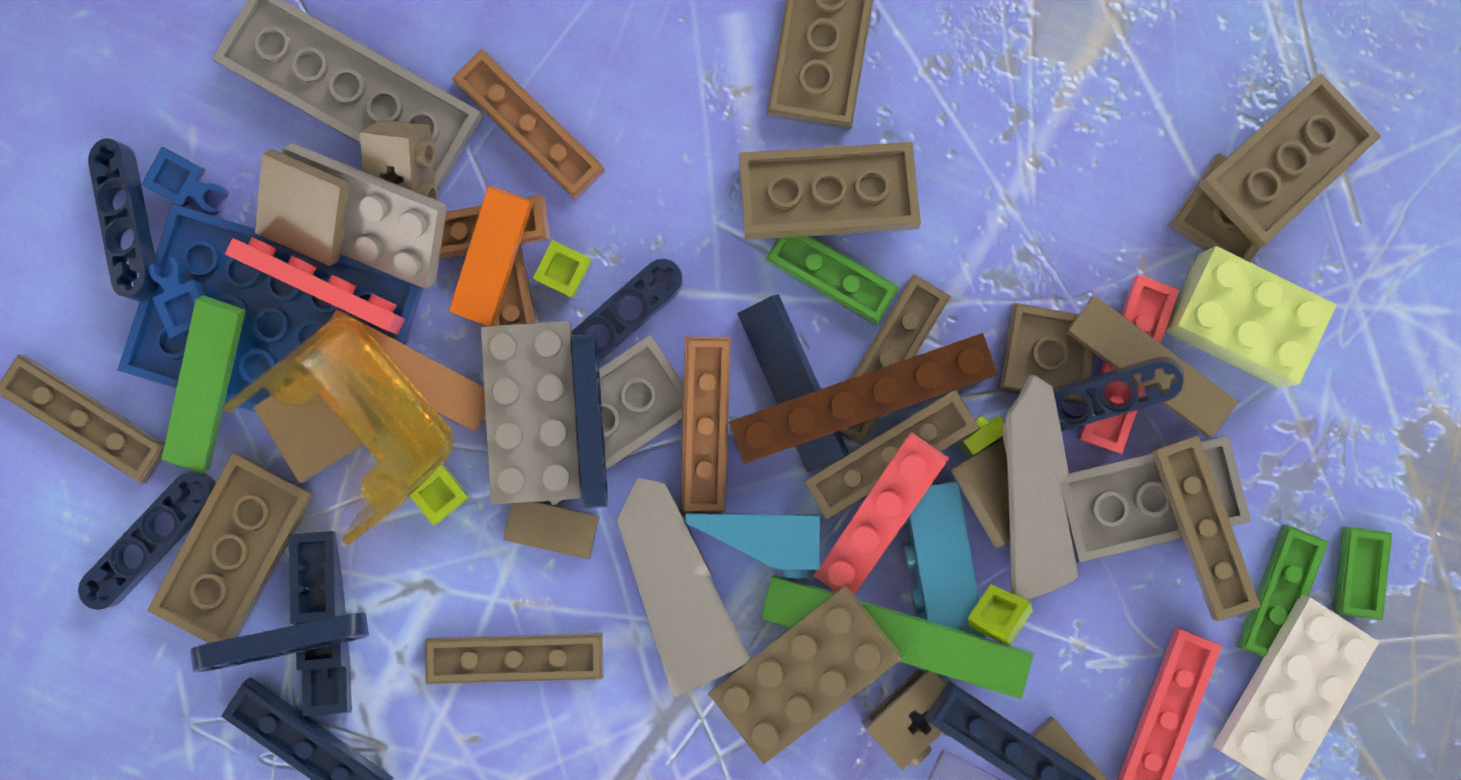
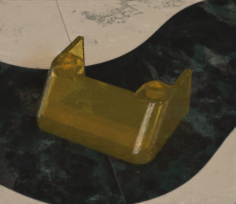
M339 316L329 320L222 406L229 414L262 387H265L277 401L289 406L301 405L317 393L326 401L379 462L367 472L362 481V494L369 505L357 513L343 535L342 540L347 546L403 504L446 461L454 447V435L450 427L357 320L347 316Z

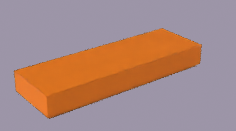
M493 185L487 187L449 312L486 326L494 325L533 205L532 200Z

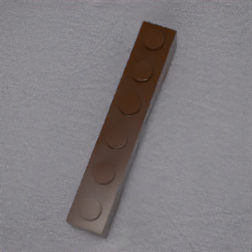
M981 333L728 421V425L741 463L746 464L998 374L984 334Z

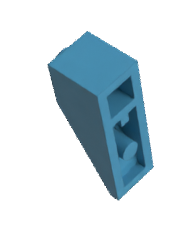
M686 513V523L773 569H783V577L809 578V570H820L819 515Z

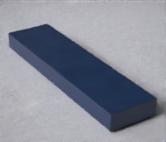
M779 294L772 295L737 313L777 404L821 389ZM840 431L796 446L807 472L850 454Z
M251 677L243 681L221 715L222 718L310 780H393L394 778L307 716H303V713Z
M950 680L924 718L931 725L1015 780H1096L1090 773Z

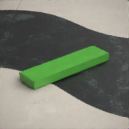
M204 295L196 298L161 460L201 474L210 469L246 310Z

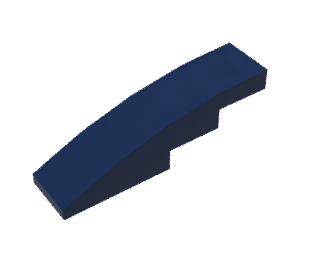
M335 531L289 535L290 624L297 625L346 614ZM346 642L296 653V670L302 671L303 716L351 713L349 643Z

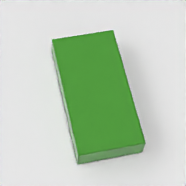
M1342 526L1333 612L1335 614L1383 620L1392 533Z

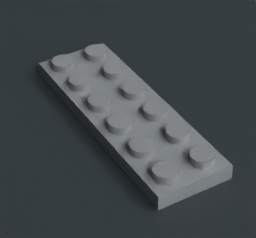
M247 0L212 58L221 66L359 144V132L380 120L430 125L431 141L435 146L433 178L434 184L438 189H441L483 118L481 111L284 0Z

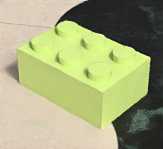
M1214 246L1197 255L1176 299L1165 333L1278 388L1300 385L1337 304L1218 246Z

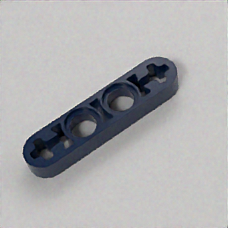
M110 138L101 139L90 149L88 165L111 285L119 296L139 302L146 301L155 294L159 283L155 282L149 273V266L151 264L157 265L136 157L129 146ZM125 189V203L121 208L115 210L113 206L114 197L117 192ZM132 229L134 232L133 243L129 248L123 250L121 238L127 230Z
M657 259L651 262L574 328L572 335L586 334L587 330L595 324L606 326L610 332V339L604 347L598 348L600 362L679 293L682 288L683 279L678 265L668 259ZM659 269L661 272L667 273L671 270L674 273L670 278L673 286L668 290L664 286L658 287L651 293L658 301L650 305L646 295L636 287L643 282L646 289H648L656 281L655 271ZM627 296H635L643 304L642 313L633 320L624 319L618 312L620 301Z
M595 333L572 335V360L583 505L585 509L608 507V483L597 338Z
M1165 356L1156 357L1053 388L1061 432L1175 398L1181 392L1184 384V371L1181 365L1173 358ZM1162 368L1166 375L1174 374L1175 377L1170 380V388L1163 389L1160 383L1145 386L1144 392L1147 396H1139V383L1134 375L1141 374V383L1155 378L1156 369ZM1112 381H1122L1131 389V397L1123 403L1112 402L1105 394V387ZM1069 394H1078L1087 402V410L1078 416L1070 415L1063 409L1062 399Z
M189 472L177 477L83 576L78 587V594L82 603L90 609L100 610L114 607L122 602L194 525L216 484L213 478L206 473L201 474L198 472ZM188 484H201L202 486L198 491L202 497L201 500H189L181 509L171 504V501L173 503H183L191 492L187 488ZM161 512H167L174 520V529L166 537L157 534L153 525L154 519ZM131 544L139 546L144 555L143 562L137 569L128 567L123 559L125 549ZM115 573L123 576L122 578L114 579L107 586L106 591L109 596L98 598L96 594L100 588L96 582L107 581Z
M366 613L345 614L195 646L190 649L193 672L214 671L360 640L369 636Z

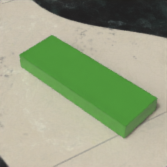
M812 236L777 238L765 259V262L875 326L879 324L900 288Z
M1289 525L1281 526L1256 593L1261 607L1250 610L1237 647L1261 657L1267 655L1270 646L1287 620L1298 598L1300 599L1301 595L1309 596L1329 541Z

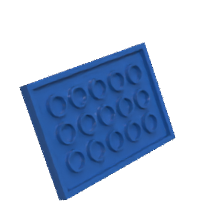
M172 204L155 253L157 266L161 268L163 276H169L173 269L168 257H175L181 260L185 266V283L196 280L200 282L207 297L246 310L225 403L255 412L253 408L255 405L326 361L332 360L378 432L392 388L315 349V346L336 309L406 345L423 288L341 254L338 262L328 266L256 234L255 228ZM251 237L276 248L274 258L288 264L291 256L317 267L313 276L325 282H328L331 275H334L357 286L353 295L368 301L371 294H374L395 304L396 308L393 313L405 319L399 334L389 332L225 255L232 238L248 245ZM159 284L157 291L151 298L139 302L117 370L177 388L188 335L178 340L169 338L152 299L164 293L162 286ZM376 438L366 443L365 446L373 447Z

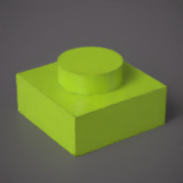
M551 240L532 279L574 300L593 261L591 258Z
M982 414L975 418L980 428L956 442L965 456H974L1003 435L1004 421L1000 416L990 417L987 420Z
M439 464L406 491L433 526L438 525L471 498L445 464Z
M990 584L969 615V626L979 633L1011 646L1033 612L1031 601Z

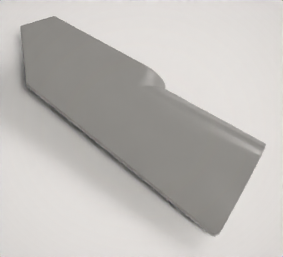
M1029 375L1019 397L1006 414V422L1002 429L1008 460L1011 593L1026 600L1059 589L1075 581L1079 575L1061 486L1068 477V464L1053 386L1035 375Z
M637 477L617 518V522L673 696L677 697L732 672L746 664L751 658L710 578L712 577L710 569L666 483Z

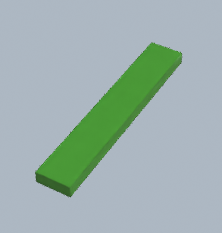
M773 575L770 579L761 619L790 628L835 592L779 575ZM858 599L902 654V659L899 662L1022 699L1034 652L1012 645L1008 646L999 641Z

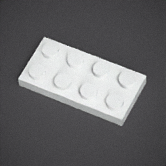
M1301 595L1212 747L1266 780H1300L1378 646L1379 641L1311 597Z

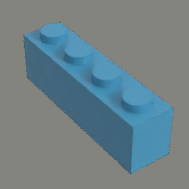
M957 481L931 484L903 525L907 527L909 543L903 544L905 565L907 570L914 569L917 587L910 588L914 613H922V619L986 638V635L971 629L968 622L969 615L979 602L959 484Z

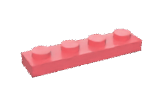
M251 237L248 245L232 238L225 255L389 332L399 334L405 319L393 313L396 308L395 304L374 294H371L368 301L353 295L357 286L334 275H331L329 281L325 282L313 276L317 267L291 256L288 264L274 258L273 256L277 249Z
M1136 275L1132 279L1120 314L1161 344L1180 289L1141 275ZM1104 361L1099 374L1115 369ZM1112 381L1105 387V394L1112 402L1123 403L1131 397V389L1122 381ZM1139 387V396L1142 397L1144 390ZM1137 410L1082 425L1076 439L1115 454H1122Z
M912 432L820 565V570L816 571L814 577L835 592L846 585L855 595L945 466L949 457Z
M1174 628L1117 780L1172 779L1222 645L1180 628Z

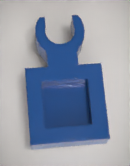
M161 147L141 183L142 186L182 207H186L192 197L203 210L211 213H219L220 210L208 204V194L212 191H218L224 196L229 195V192L220 185L213 183L205 184L200 181L206 169L165 147Z
M169 256L168 259L173 268L169 276L164 277L161 268L154 264L149 266V273L152 279L162 286L164 293L152 298L169 338L178 340L189 333L196 298L206 295L200 282L191 280L185 283L186 270L181 260Z

